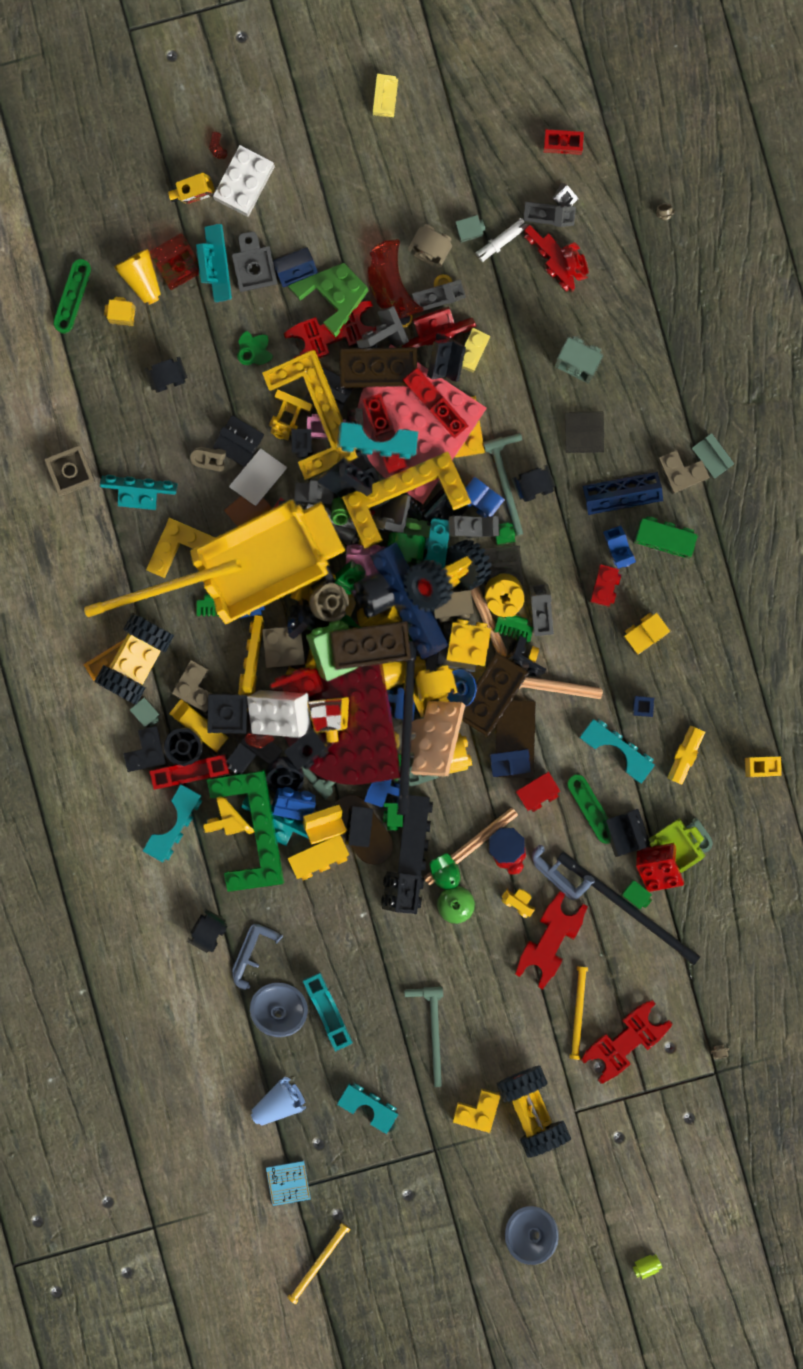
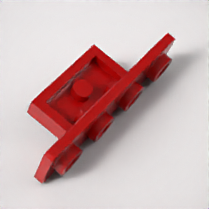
M448 306L413 319L418 337L410 339L409 342L401 346L402 348L417 347V349L424 345L430 346L433 345L437 333L452 338L454 334L471 331L473 327H476V323L472 317L454 323Z

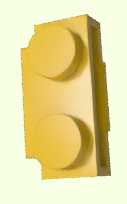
M507 888L503 893L501 901L509 907L514 906L518 909L517 912L522 917H530L535 911V907L528 904L532 897L526 890L519 888L516 894H514Z

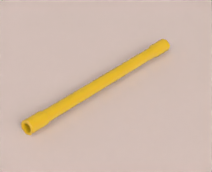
M239 559L228 561L213 568L104 602L85 606L84 612L87 617L95 616L107 610L216 576L239 571L242 569V564Z

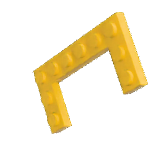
M315 350L262 373L269 391L304 377L331 445V448L298 462L305 480L326 472L343 458L348 461L358 458L355 450L353 452H343L342 448H337L339 424L343 422V419Z
M449 452L372 484L373 492L368 496L355 491L342 497L364 548L382 542L368 508L439 478L453 510L471 503Z
M169 518L146 570L165 578L180 544L194 549L215 537Z

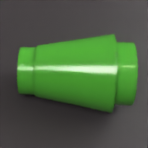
M341 498L332 500L330 518L336 525H344L349 519V512Z

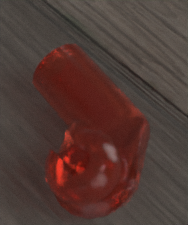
M212 132L209 150L215 158L225 159L228 153L219 144L221 133Z
M249 733L245 736L246 743L255 748H262L275 740L273 735H263L261 737Z

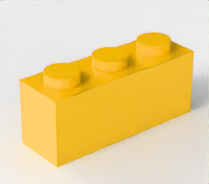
M339 835L289 857L288 861L296 878H301L304 881L312 877V872L319 870L321 873L330 869L329 865L334 862L338 865L347 861V856L350 854L342 836Z

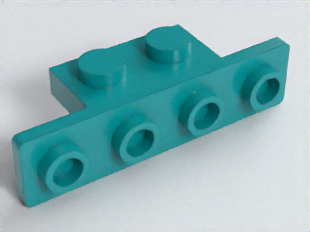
M222 224L205 227L206 244L196 245L199 277L201 283L212 284L214 302L231 300L232 295Z
M106 475L101 477L100 487L119 489V507L156 510L157 493L176 495L178 483H173L170 480L154 481L150 478L143 480L135 479L134 477L123 478Z
M432 519L430 536L427 538L425 549H428L424 561L434 560L436 564L440 563L442 565V569L446 565L449 520Z
M247 795L241 807L251 812ZM272 814L278 843L287 846L293 832L308 838L303 827V821Z

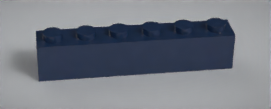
M397 542L370 555L377 571L384 576L390 586L387 590L389 594L393 593L394 605L402 620L407 621L408 632L421 658L424 659L434 655L447 647L448 643L432 611L424 612V609L419 610L418 605L414 606L412 604L413 600H409L407 597L409 593L405 592L404 589L407 587V585H404V580H406L404 576L410 568Z

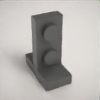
M525 202L524 221L551 224L557 227L574 226L576 206Z
M461 279L412 294L417 312L466 298Z
M395 307L384 308L378 311L382 324L376 326L374 332L368 331L362 334L363 338L356 341L359 348L372 346L386 337L389 338L393 346L404 345L409 342Z
M310 480V483L296 482L295 501L316 504L322 502V504L332 505L334 493L322 484H319L318 481Z
M451 516L449 517V536H463L466 538L499 536L498 517Z
M548 584L529 586L534 635L554 634L551 593Z

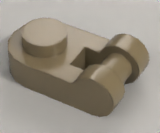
M197 447L191 453L190 459L197 467L223 471L225 465L223 459L226 457V451L223 449L214 450ZM215 458L216 461H210V459Z

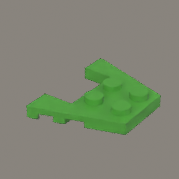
M344 263L288 286L290 291L300 301L317 289L337 310L335 314L323 322L325 327L335 337L340 333L342 325L346 324L349 320L351 312L358 307L369 291L368 287Z

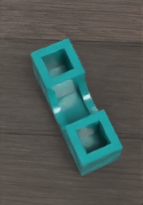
M354 1082L352 1085L349 1083L337 1105L353 1115L359 1106H370L374 1111V1117L370 1125L387 1134L398 1116L397 1107L389 1102L385 1105L379 1101L380 1097L372 1092L367 1094L359 1084Z

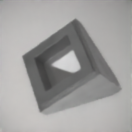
M562 183L553 199L560 206H571L578 200V197L568 185Z

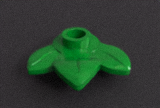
M246 331L240 336V349L237 358L241 364L251 365L255 363L264 365L273 358V355L266 351L268 346L267 335L252 337ZM245 353H250L251 357L249 359H244L243 355Z

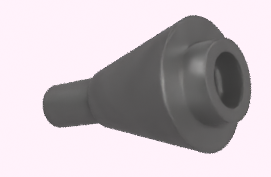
M333 524L338 537L347 546L358 544L360 537L356 530Z

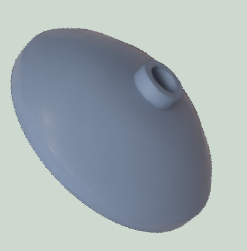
M285 983L265 985L254 994L251 1000L250 1016L253 1023L260 1031L273 1037H286L296 1033L304 1025L307 1018L308 1007L304 996L295 987Z
M527 1206L517 1210L510 1217L506 1226L505 1240L507 1248L511 1255L523 1264L537 1265L545 1262L552 1256L558 1244V1228L555 1220L546 1210L540 1207Z

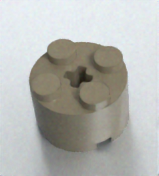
M425 224L424 227H419L408 250L410 252L413 250L415 252L414 256L422 262L431 266L437 263V267H441L452 248L450 243L452 238L443 233L440 235L435 232L432 226Z

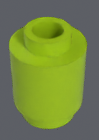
M650 1254L635 1261V1266L632 1267L636 1277H641L642 1280L658 1273L662 1269L656 1254L653 1256Z

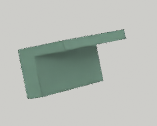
M712 433L692 448L714 479L734 465V462Z

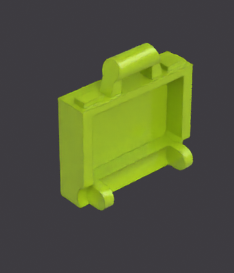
M680 818L648 839L651 847L669 843L675 844V862L680 873L706 856L699 847L704 837L696 826L686 828Z

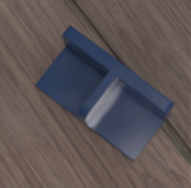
M529 749L490 754L493 777L531 772Z

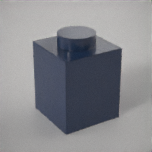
M634 696L632 716L653 717L654 698Z

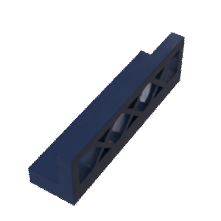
M658 472L583 486L588 515L663 501L662 485ZM655 479L656 483L654 484L645 483L646 481ZM628 484H636L633 488L626 487ZM611 487L618 488L616 491L612 492L608 490ZM595 490L599 492L598 494L589 496L588 492Z

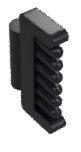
M410 498V507L407 513L412 518L420 521L424 518L426 511L424 509L421 510V507H417L418 504H414V500Z

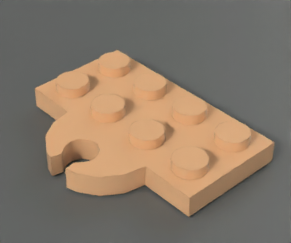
M428 701L424 719H417L412 722V734H416L415 739L411 741V755L414 756L411 772L414 775H449L465 708L462 702Z

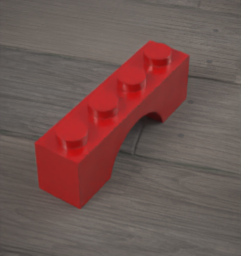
M225 754L198 760L187 766L176 765L150 771L153 789L156 790L229 774V765L226 762L227 756Z

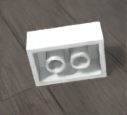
M239 145L213 195L214 200L249 217L275 167L274 162Z
M259 690L247 697L252 734L301 737L312 729L307 693Z

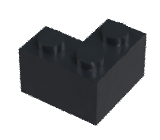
M155 726L138 730L142 749L124 753L127 772L167 764L159 727Z

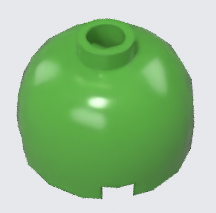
M462 886L443 890L437 899L438 912L449 923H463L474 912L475 901L473 895Z

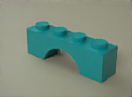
M342 422L339 424L337 448H342L343 452L361 450V454L372 455L373 452H379L380 456L391 457L392 454L399 455V458L411 459V456L416 455L418 431L399 429L391 440L375 442L365 435L360 424Z
M592 719L579 738L593 749L603 745H613L619 748L626 758L625 773L642 784L655 766L652 763L654 759L646 753L642 756L637 752L638 747L631 742L626 744L621 740L623 736L615 730L611 733L606 729L608 725L600 719L597 721Z
M181 784L171 800L176 807L178 815L174 828L166 834H152L143 852L162 863L165 859L169 861L174 852L172 850L174 843L179 844L184 835L181 833L184 826L188 827L193 819L190 815L194 809L198 810L203 801L200 799L202 795Z
M319 972L304 979L303 983L319 1013L334 1050L338 1051L353 1044V1040L322 973Z

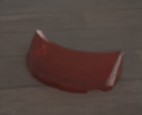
M399 239L386 240L372 247L370 251L372 260L371 266H368V280L376 302L381 309L395 307L399 319L424 311L423 307L418 305L409 296L402 283L398 267Z

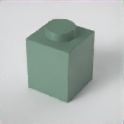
M478 215L456 221L455 223L461 243L482 237L483 231H485L483 219L479 220Z
M145 697L130 709L144 727H153L159 721L158 717L161 715Z

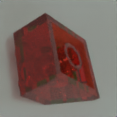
M182 233L149 251L170 290L199 275L198 260Z

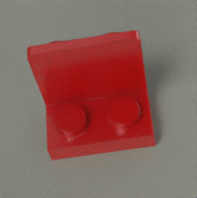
M309 667L295 670L287 676L278 677L275 679V683L270 684L271 688L282 686L284 692L307 693L308 697L325 691L317 669L310 670Z
M674 843L648 847L637 851L636 867L648 892L684 885L683 877L675 862L676 846Z

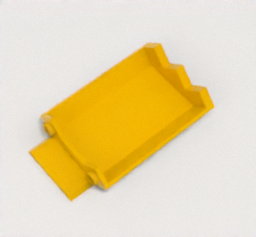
M290 500L190 550L193 564L199 572L228 561L240 560L242 564L241 570L203 581L205 589L214 600L217 614L226 625L327 575V560L344 552L345 549L322 502L303 510L300 505L297 506L293 500Z

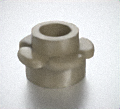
M663 203L657 206L656 216L661 220H668L675 213L672 210L671 204Z
M725 1045L714 1046V1050L711 1051L714 1059H722L729 1056V1048H725Z

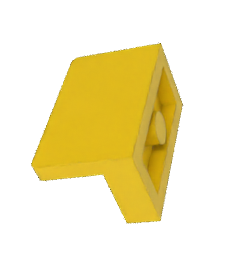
M340 805L303 816V827L311 844L347 832L342 820Z

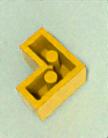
M650 612L640 619L642 623L639 626L635 627V625H632L625 630L626 635L624 639L636 655L671 632L657 613L652 615Z
M481 1088L477 1106L457 1102L453 1123L490 1133L500 1093Z

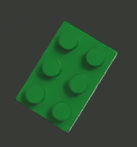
M649 516L640 520L633 543L686 559L692 557L698 537L697 534H694L695 530L686 527L682 528V530L677 529L675 524L669 522L660 524L657 523L658 519Z

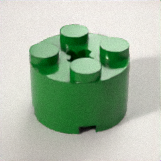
M396 532L389 533L387 546L397 542L407 563L419 564L424 561L426 537Z

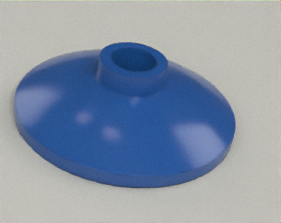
M456 669L453 671L457 693L453 694L451 691L448 693L447 698L450 702H462L466 707L475 698L476 682L469 671Z

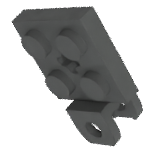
M255 232L240 234L239 244L241 252L232 254L240 292L278 285L270 246L260 248ZM246 239H252V243L246 244ZM253 264L260 267L257 275L249 271Z

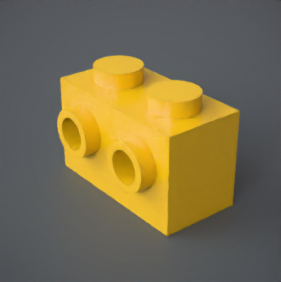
M114 297V300H109V304L105 305L104 316H106L110 324L133 326L135 306L133 302H128L125 298Z

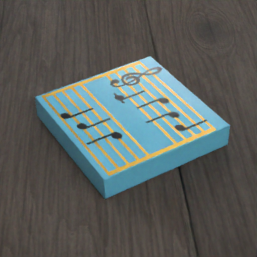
M304 1161L266 1167L273 1206L311 1199Z

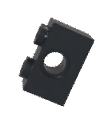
M313 728L284 752L297 770L303 768L307 770L315 764L314 760L319 757L321 759L329 753L328 749L333 745L327 743V738L323 732H316ZM308 745L312 748L311 755L307 752Z
M240 743L226 761L230 764L228 768L236 774L239 772L244 773L257 754Z

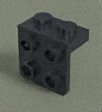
M301 598L287 611L288 636L292 639L297 638L306 628L312 631L316 628H325L330 623L315 617L310 610L309 602L304 598Z

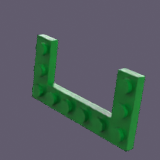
M265 771L207 779L210 798L248 793L261 867L225 872L227 892L284 884Z

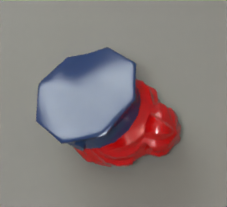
M499 828L489 837V853L493 856L498 867L506 869L509 874H519L524 868L522 862L526 858L524 837L514 828Z

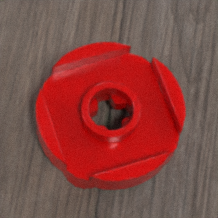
M573 242L563 247L561 251L568 263L566 270L569 276L574 275L577 281L588 278L586 274H589L588 265L584 254L580 255L577 251L580 247Z

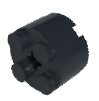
M180 356L176 357V362L173 359H169L152 365V370L150 371L148 368H144L151 390L159 393L167 390V385L174 384V387L186 383L185 379L188 377Z
M543 465V470L537 467L518 475L519 479L512 477L520 500L523 499L524 502L536 499V494L546 495L554 492L553 487H555V483L548 465Z
M373 573L353 583L356 592L354 600L358 606H362L367 618H371L394 606L393 593L389 594L387 588L390 586L381 573Z
M205 908V916L202 914L199 916L190 932L192 939L188 937L187 942L205 953L209 951L213 953L218 944L216 939L219 935L223 936L228 926L225 923L226 919Z

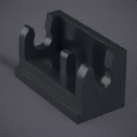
M349 806L345 844L369 847L373 817L372 808Z

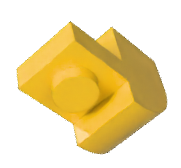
M781 756L745 758V777L782 776Z

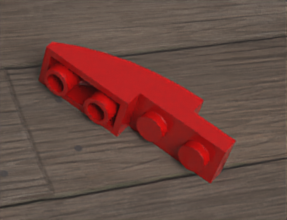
M529 225L524 230L525 240L530 245L535 244L539 248L538 253L544 259H549L545 263V271L552 278L556 277L560 281L558 284L564 291L567 292L569 290L572 293L575 290L573 276L570 277L566 270L568 263L562 255L561 248L550 234L542 238Z
M418 367L403 379L454 439L469 426Z
M381 393L363 399L377 442L391 440L395 435V430ZM399 455L383 456L388 473L407 467L405 460L399 458Z

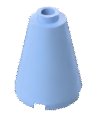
M282 1078L252 1109L251 1117L256 1124L265 1125L306 1109V1106L302 1105L305 1103L302 1093L295 1084L291 1085L289 1083L290 1078Z

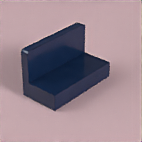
M308 247L273 260L283 288L318 273Z

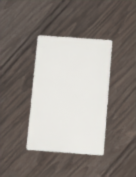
M260 449L229 487L256 506L287 467Z

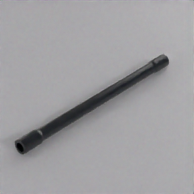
M409 641L411 660H405L397 815H409L414 673L417 651L413 641Z
M563 851L559 855L557 861H560L567 869L576 873L583 880L586 875L593 877L595 882L591 884L592 887L675 949L691 964H696L701 957L700 955L682 944L583 868L567 853Z

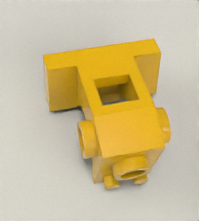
M277 390L275 399L283 403L277 417L273 416L269 426L272 427L270 433L278 439L288 441L290 435L292 436V429L298 428L295 424L301 410L311 413L313 404ZM284 411L294 415L290 425L280 421Z

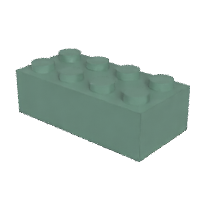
M573 336L572 339L568 337L555 367L589 384L603 354L595 346L591 345L589 348L583 345L584 341Z

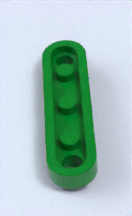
M78 259L73 263L54 319L55 329L63 334L70 332L74 326L91 274V266L84 259ZM80 267H85V272L80 273L78 271ZM62 321H67L66 327H61Z
M581 775L571 776L568 780V788L598 840L604 844H609V838L603 837V831L606 830L603 821L609 818L586 779ZM576 780L580 781L581 783L579 788L574 787V782Z

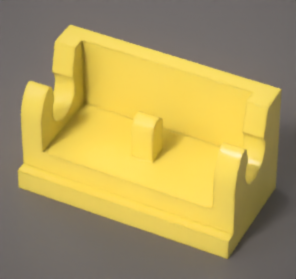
M377 74L373 115L394 118L398 86L396 76Z

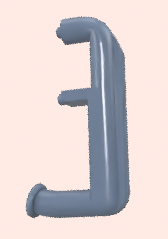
M538 845L532 852L535 867L571 900H577L595 882L593 877L586 875L584 876V881L576 888L556 870L561 864L560 861H557L551 867L540 857L545 851L543 845Z
M253 924L250 927L233 967V981L237 987L243 990L250 988L249 982L241 979L247 964L259 967V964L249 960L259 935L271 938L277 944L283 938V934L280 935L278 932L260 924Z

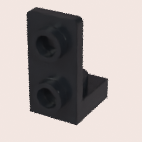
M292 429V453L298 458H308L309 455H313L311 429Z
M519 636L511 641L506 658L527 670L530 677L538 678L546 672V669L522 656L526 650L525 643L527 639Z

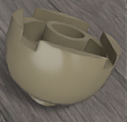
M334 583L319 585L313 590L309 599L310 610L319 620L327 622L340 620L346 614V606L349 604L348 595L344 588Z

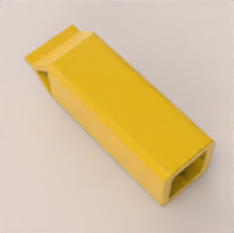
M182 699L169 713L184 727L197 731L202 741L215 752H218L229 738L225 733H207V719Z

